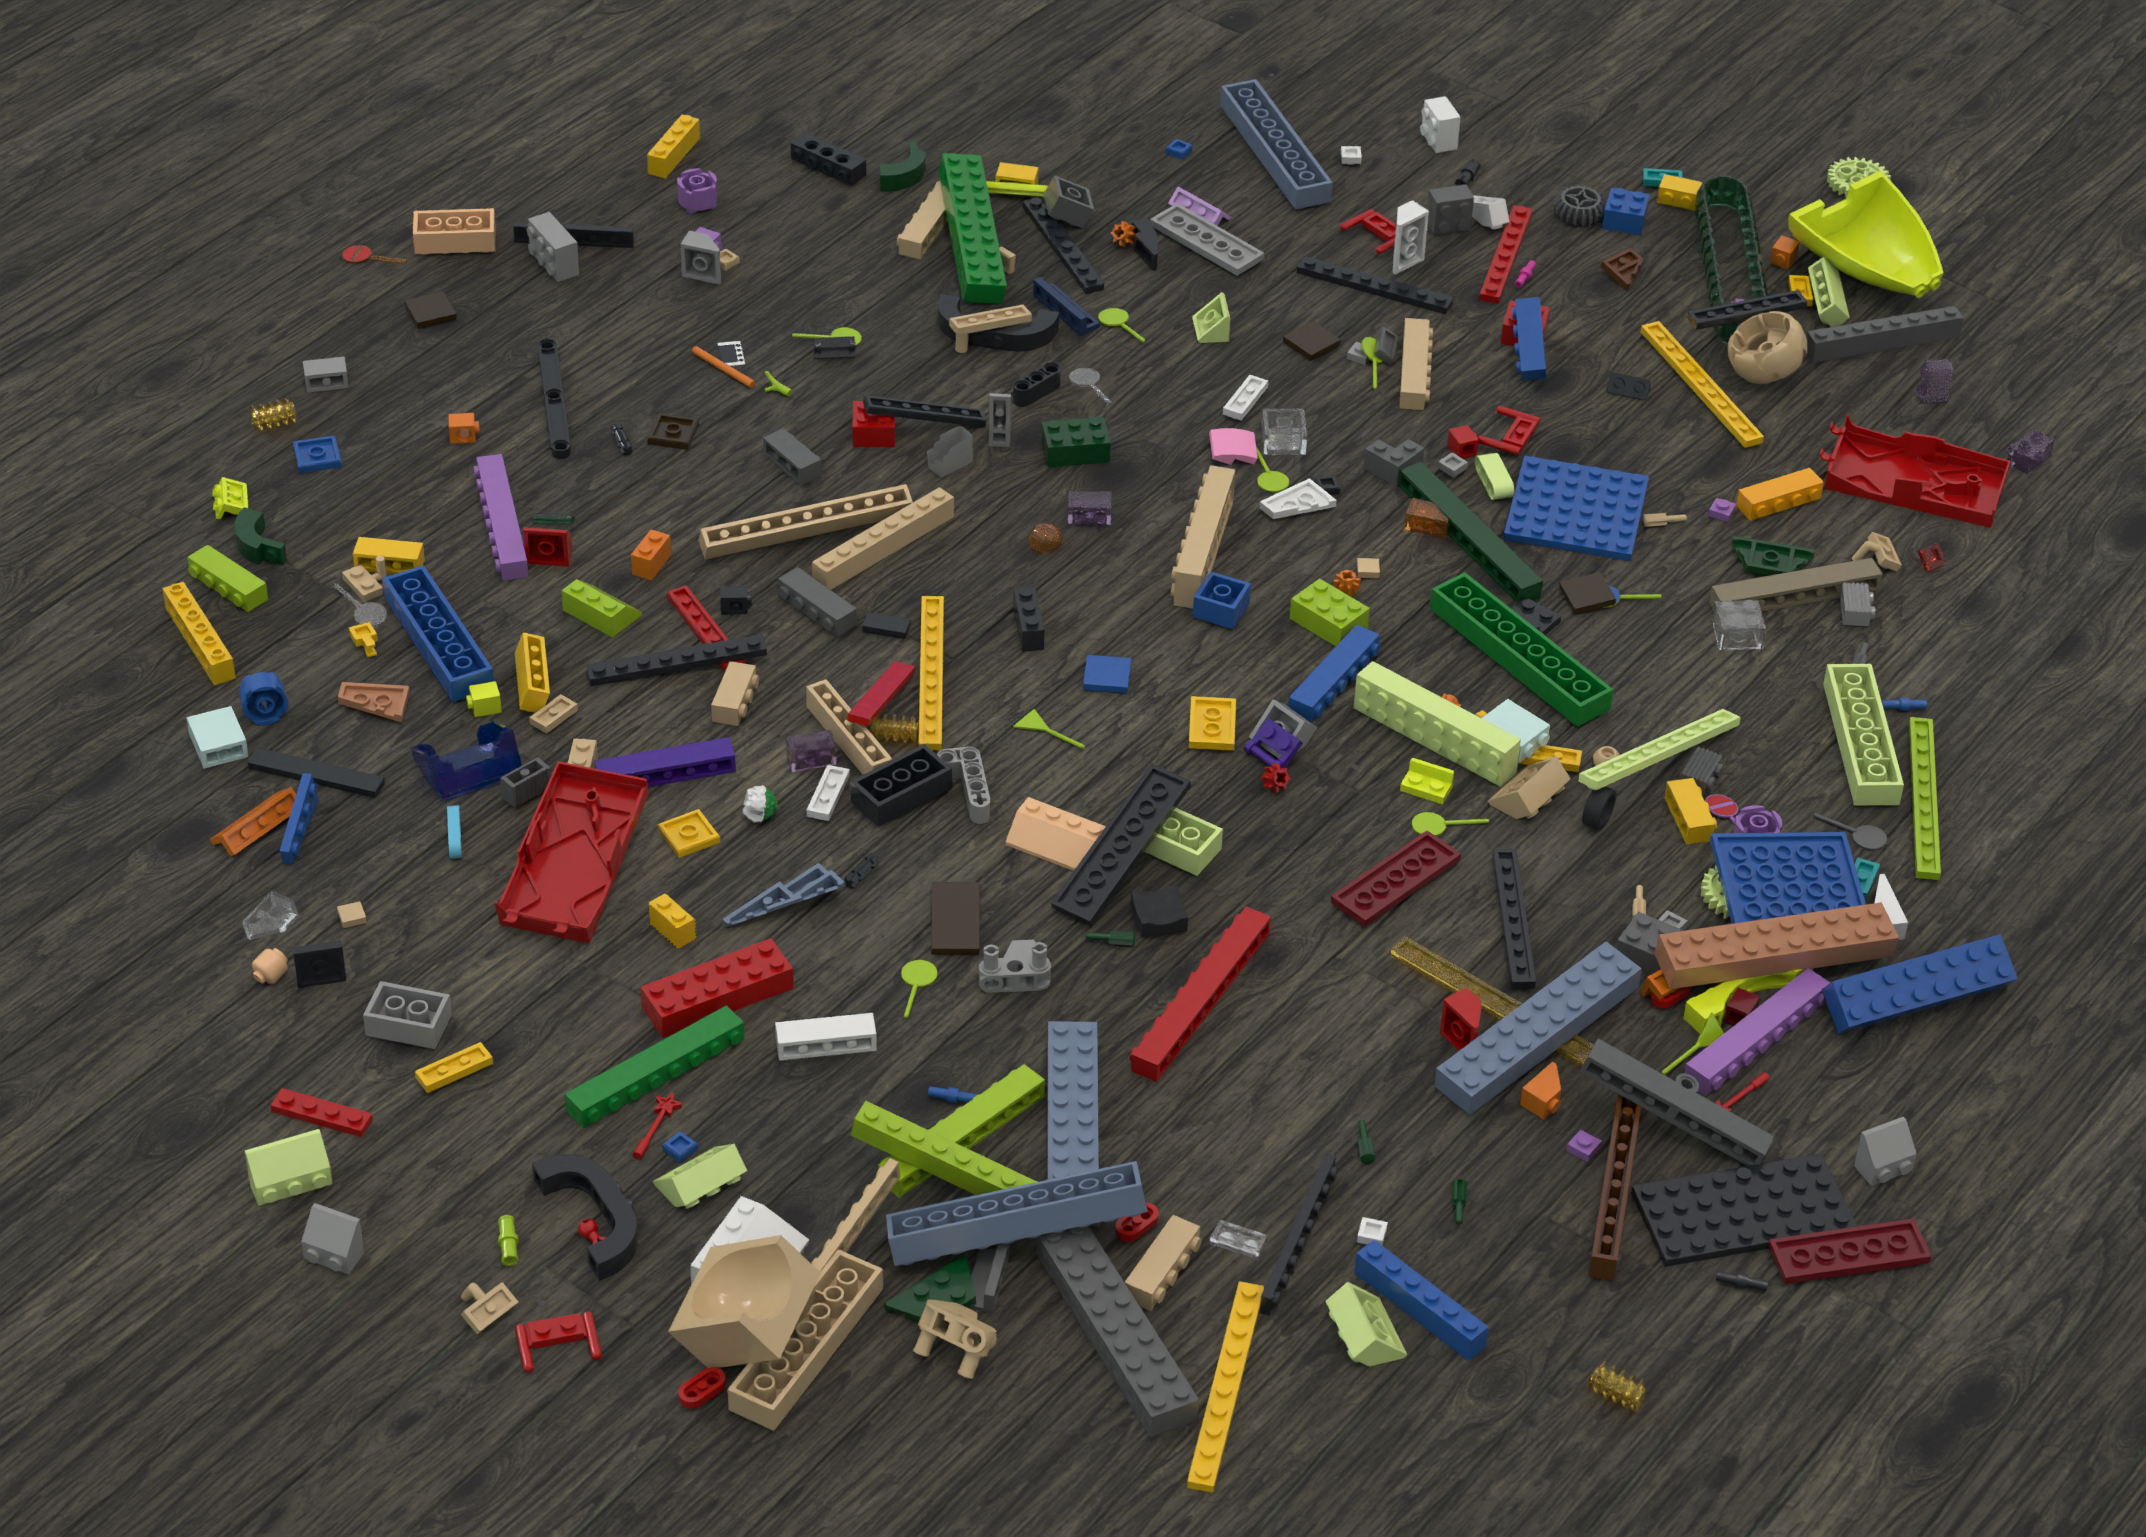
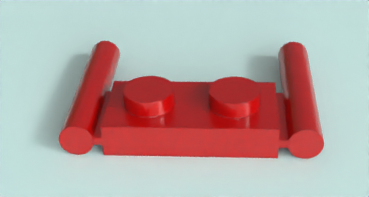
M1373 209L1340 225V229L1346 231L1362 223V226L1385 240L1386 243L1376 247L1375 251L1377 254H1382L1394 248L1396 224L1378 212L1375 213Z
M1498 406L1496 409L1498 414L1516 420L1503 438V442L1480 435L1477 437L1479 439L1478 443L1519 456L1537 429V426H1539L1541 418Z
M585 1312L581 1316L578 1313L528 1322L526 1326L524 1324L515 1326L523 1369L527 1373L534 1370L530 1347L536 1349L584 1340V1337H587L592 1359L599 1360L602 1357L591 1312Z

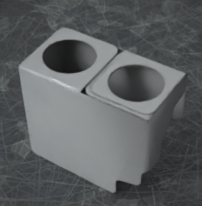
M958 426L942 434L940 440L935 442L933 449L927 452L928 468L938 476L944 477L972 463L971 433L962 426Z

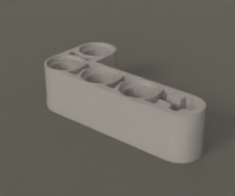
M974 747L940 750L937 755L952 768V779L961 778L970 820L976 824L988 822L990 819V795L979 750Z

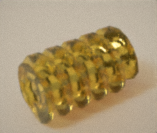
M291 397L289 401L287 398H282L281 403L279 400H274L273 405L268 401L265 403V408L260 403L257 405V410L253 405L249 406L253 427L258 426L261 431L263 430V424H266L271 429L272 422L277 427L280 425V420L285 425L288 424V418H291L293 423L296 422V411Z
M884 713L882 719H879V716H877L871 724V734L873 736L875 734L877 741H881L884 735L886 742H889L893 736L895 743H898L901 737L905 744L909 742L910 738L913 744L917 743L919 721L915 722L913 715H911L908 722L905 715H902L900 721H897L896 714H893L891 720H888L887 713Z
M1604 1360L1592 1373L1587 1389L1594 1387L1595 1393L1600 1394L1603 1392V1396L1607 1399L1612 1396L1615 1403L1622 1401L1623 1407L1627 1408L1631 1405V1410L1636 1412L1646 1396L1645 1380L1641 1379L1635 1384L1634 1374L1625 1379L1626 1370L1623 1369L1617 1375V1366L1613 1365L1607 1370V1361Z

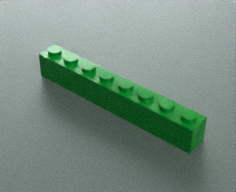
M725 1006L565 1093L566 1111L582 1128L595 1123L600 1118L617 1111L620 1107L633 1100H637L640 1096L744 1040V1022L728 1006Z

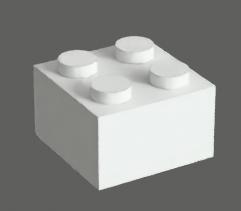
M1446 96L1424 100V108H1422L1423 122L1420 125L1421 134L1425 136L1429 146H1432L1436 153L1456 150L1458 147L1461 117Z

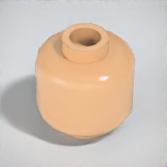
M276 948L273 950L265 949L252 962V968L255 971L252 975L261 984L264 982L275 984L287 972L288 959Z

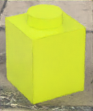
M496 681L469 686L470 695L466 696L468 709L473 710L475 717L502 713L500 693Z

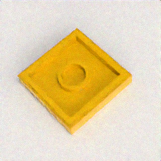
M699 809L657 824L659 833L678 858L720 843V836Z

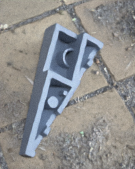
M817 863L786 885L778 882L723 918L724 926L728 927L844 887L845 882L832 870L827 871L820 863Z

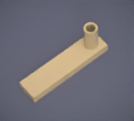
M1024 305L950 318L949 326L956 333L955 350L959 353L967 352L969 333L1031 322L1032 314Z

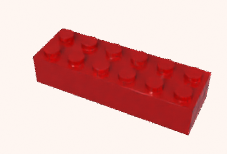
M772 938L641 986V1005L655 1028L664 1038L681 1031L725 1006H728L732 1011H736L794 989L793 967Z

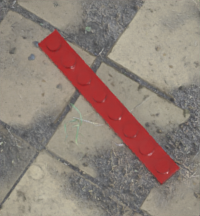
M1513 205L1509 222H1507L1482 286L1479 300L1499 304L1530 222L1533 209Z

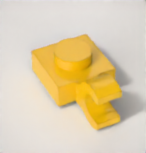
M367 622L349 627V635L356 647L363 645L368 658L376 656L377 653L374 646H376L375 642L378 639L371 623Z

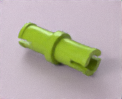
M504 1215L498 1219L500 1231L498 1245L501 1247L502 1264L506 1266H513L519 1261L517 1256L519 1240L518 1235L515 1234L514 1217L510 1215Z

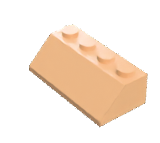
M1028 797L1016 812L1006 839V845L1074 871L1106 826Z

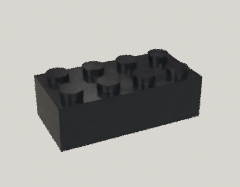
M923 744L850 781L851 802L879 827L951 790L952 768L929 747Z

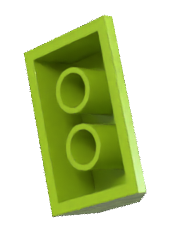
M577 579L562 590L563 611L612 638L642 616L641 611L601 589Z

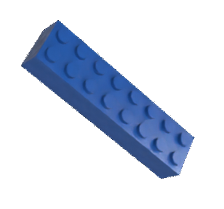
M424 565L383 578L386 601L452 702L465 699L467 695H470L469 686L494 682L493 668Z
M1999 934L1832 981L1822 988L1837 1032L1841 1034L2002 988L2018 978L2002 936Z

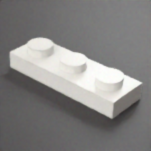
M1249 375L1223 407V415L1242 421L1268 388V380Z
M827 765L807 808V817L826 821L830 820L850 776V769Z

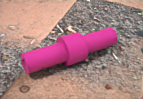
M1530 260L1526 267L1521 269L1518 274L1519 277L1515 282L1517 288H1521L1525 281L1530 279L1532 271L1536 266L1535 261Z

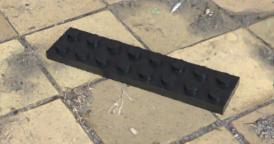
M1151 763L1051 902L1052 908L1092 926L1192 786L1191 781Z

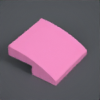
M1232 428L1210 431L1212 459L1232 465L1235 459L1255 464L1258 458L1254 432Z

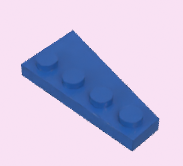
M303 773L280 848L283 864L293 865L296 856L299 855L300 845L319 801L317 784L314 783L312 774Z

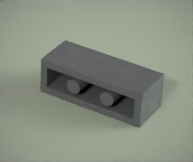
M784 428L763 437V454L799 485H804L821 477L822 461L820 457L810 451L806 445H803Z

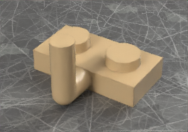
M1875 532L1869 535V541H1865L1852 557L1853 561L1862 560L1870 550L1875 553L1878 564L1884 569L1889 568L1897 571L1902 566L1890 539Z
M383 556L376 557L377 573L371 575L362 565L342 572L343 580L363 602L383 595V587L378 583V581L386 577L385 558Z
M503 1282L486 1295L476 1283H471L462 1293L461 1298L468 1302L474 1297L477 1301L464 1310L461 1316L478 1335L516 1306L518 1301Z

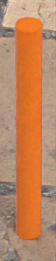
M695 346L692 349L693 354L749 388L755 386L754 380L701 348Z

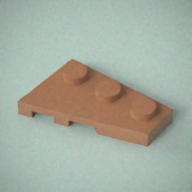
M342 682L338 694V703L402 722L410 689L409 686Z

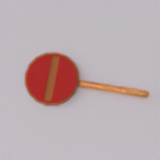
M363 245L351 246L342 253L343 260L351 264L362 263L369 258L402 263L407 262L406 259L372 255L371 249Z

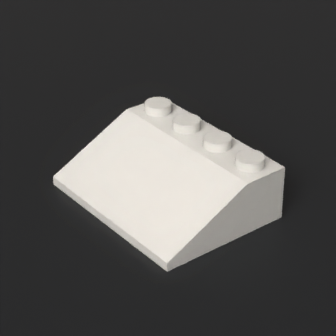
M741 1196L690 1265L691 1285L710 1247L781 1235L802 1254L809 1244V1239L763 1204Z

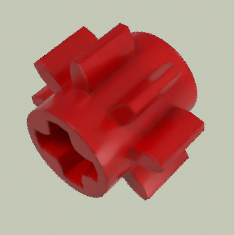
M1280 764L1264 767L1265 772L1263 776H1260L1264 783V788H1271V792H1279V789L1287 788L1286 784L1290 780L1287 768H1280Z

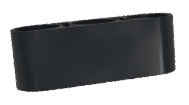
M1048 362L1016 380L1013 384V403L1018 407H1026L1059 388L1061 385V366L1055 362Z

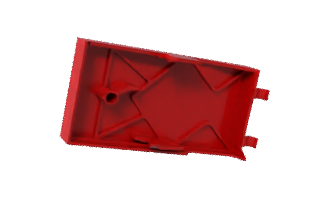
M1850 414L1846 415L1845 424L1840 428L1835 427L1833 422L1831 423L1830 431L1835 435H1839L1832 454H1826L1823 449L1820 452V458L1830 462L1824 489L1991 528L2007 480L2011 461L1945 443L1944 439L1937 438V436L1907 431L1898 437L1890 436L1853 424L1850 420Z
M558 761L518 850L517 864L500 902L495 901L499 924L590 943L649 795L647 779Z

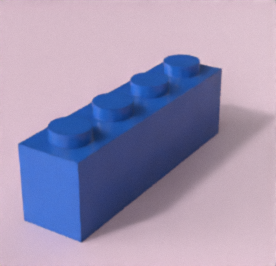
M1540 297L1515 299L1516 307H1512L1513 320L1517 319V325H1513L1514 338L1518 337L1519 343H1515L1516 356L1520 355V361H1516L1517 374L1521 373L1522 381L1547 379Z

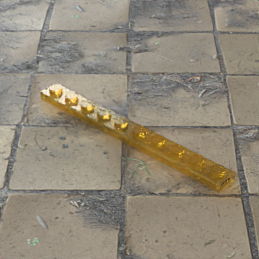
M1406 936L1391 949V956L1448 990L1457 993L1464 988L1469 989L1482 1001L1481 1009L1500 1020L1522 1004ZM1574 1035L1565 1044L1560 1045L1555 1052L1582 1067L1594 1045L1578 1035Z

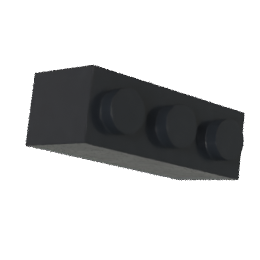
M1024 587L1013 589V611L1022 652L1044 650L1045 629L1036 588Z

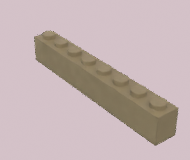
M1868 558L1714 585L1711 588L1709 603L1718 618L1722 619L1840 598L1842 583L1850 582L1851 584L1853 582L1855 584L1867 583L1869 585V592L1879 591L1882 572L1874 560Z

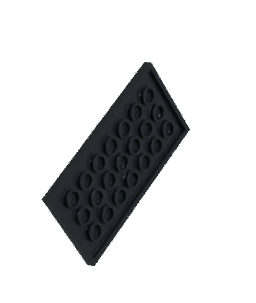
M1821 1153L1632 1185L1631 1193L1665 1267L1769 1249V1239L1858 1227Z

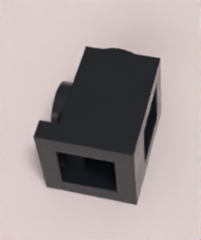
M720 584L721 615L748 614L747 605H752V592H747V586H725V584Z

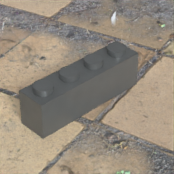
M797 567L778 578V595L838 637L857 626V608Z

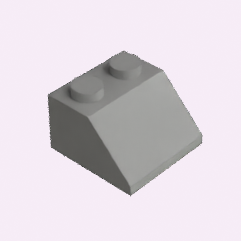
M689 231L681 242L682 277L720 284V249L708 234Z
M1273 699L1249 738L1252 739L1265 720L1269 718L1303 742L1299 748L1301 750L1307 745L1317 727L1285 704ZM1262 742L1261 746L1277 758L1281 757L1278 752Z
M1901 1117L1861 1133L1854 1166L1870 1186L1885 1183L1894 1177L1906 1175L1913 1171L1917 1153L1906 1119Z
M314 1203L301 1241L303 1257L311 1263H317L334 1271H340L349 1275L364 1254L360 1219Z

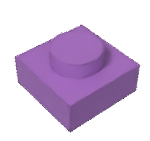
M1716 498L1709 509L1708 516L1729 522L1736 510V504Z
M1580 1130L1567 1144V1151L1588 1162L1601 1148L1602 1141Z

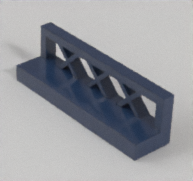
M1041 277L1033 279V296L1050 311L1059 312V318L1078 335L1081 336L1100 328V322L1054 283L1048 284Z

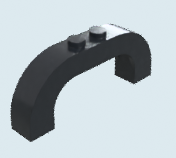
M940 294L938 299V326L947 337L956 341V333L949 326V319L963 316L960 313V297ZM1039 309L1036 318L1028 324L1009 325L969 333L968 344L1018 352L1038 349L1047 345L1056 336L1059 329V312Z
M570 1154L553 1155L532 1162L533 1180L544 1196L568 1188L582 1190L591 1196L613 1229V1232L606 1239L587 1246L588 1264L599 1281L621 1271L632 1260L636 1252L638 1236L633 1204L629 1198L626 1199L624 1197L619 1182H614L610 1174L600 1164L583 1156Z

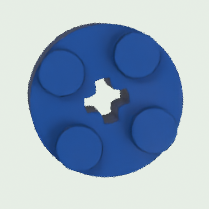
M259 672L245 676L242 679V684L239 688V698L244 715L258 725H269L280 720L279 717L288 710V698L284 685L278 675L273 672Z

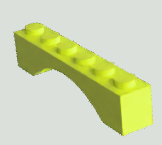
M1799 969L1785 973L1725 981L1714 988H1709L1706 992L1696 997L1690 998L1686 1002L1683 1019L1701 1034L1712 1012L1721 1027L1726 1005L1737 988L1751 993L1765 989L1783 988L1805 970Z

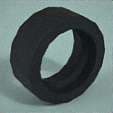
M1606 786L1598 790H1592L1584 807L1582 823L1598 830L1603 829L1614 809L1617 796L1616 790Z

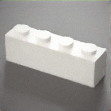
M873 1013L775 1022L779 1061L877 1051Z

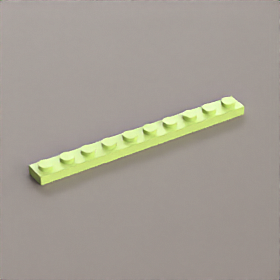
M1721 709L1579 774V782L1593 790L1601 789L1738 726L1741 717Z

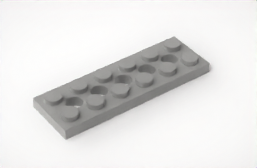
M1178 203L1150 219L1153 228L1237 276L1264 260V252Z

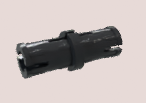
M1475 159L1470 160L1468 165L1461 170L1459 178L1455 181L1456 186L1468 185L1470 181L1474 180L1476 172L1481 167L1478 160L1475 163Z

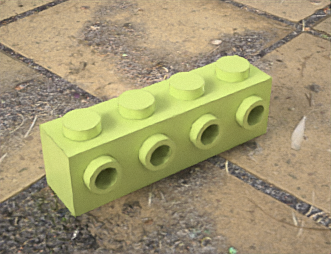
M1822 257L1808 267L1819 317L1825 325L1828 324L1830 327L1844 324L1850 317L1839 271L1825 257Z

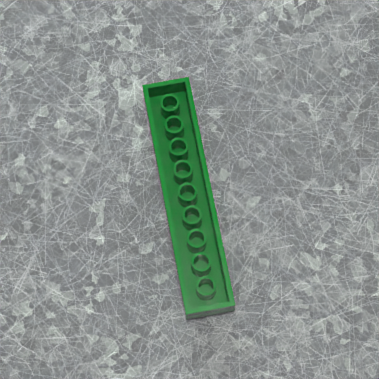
M943 153L939 167V176L963 302L1002 304L1007 284L982 158L979 155Z
M1464 572L1432 588L1430 609L1575 726L1579 727L1611 710L1613 689L1468 574Z

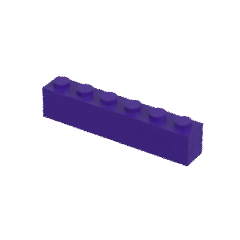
M727 737L594 760V768L647 779L648 787L736 772V763L730 738Z

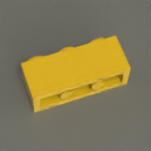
M359 537L353 551L354 567L362 565L369 572H377V556L385 558L386 573L397 574L423 566L425 560L423 543Z
M1694 778L1667 781L1664 799L1686 845L1709 842L1711 834L1717 830V822L1710 814L1709 805L1702 797L1701 788L1697 787Z

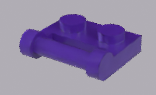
M1267 718L1252 740L1245 744L1244 751L1249 755H1255L1270 767H1272V764H1280V768H1286L1303 742ZM1264 742L1278 752L1281 757L1276 760L1260 749L1259 746Z

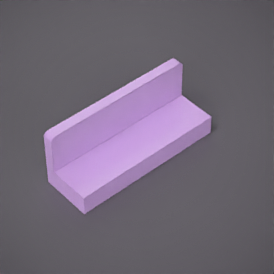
M1177 187L1168 202L1171 206L1178 203L1218 226L1222 217L1227 220L1231 218L1223 211L1180 187Z

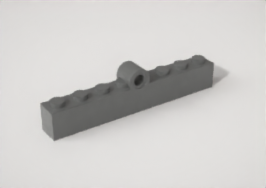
M1597 1039L1579 1071L1747 1166L1759 1165L1773 1140V1135L1697 1094L1699 1083L1693 1076L1682 1073L1674 1081L1600 1039Z

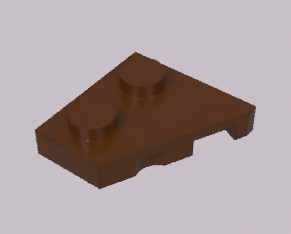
M1630 247L1602 261L1600 267L1627 290L1640 270L1644 259Z

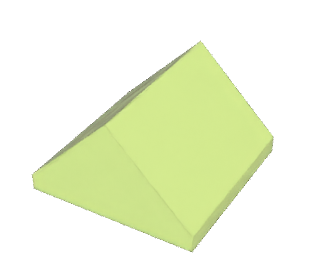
M1221 292L1192 316L1197 340L1200 343L1229 342L1230 315L1225 294Z

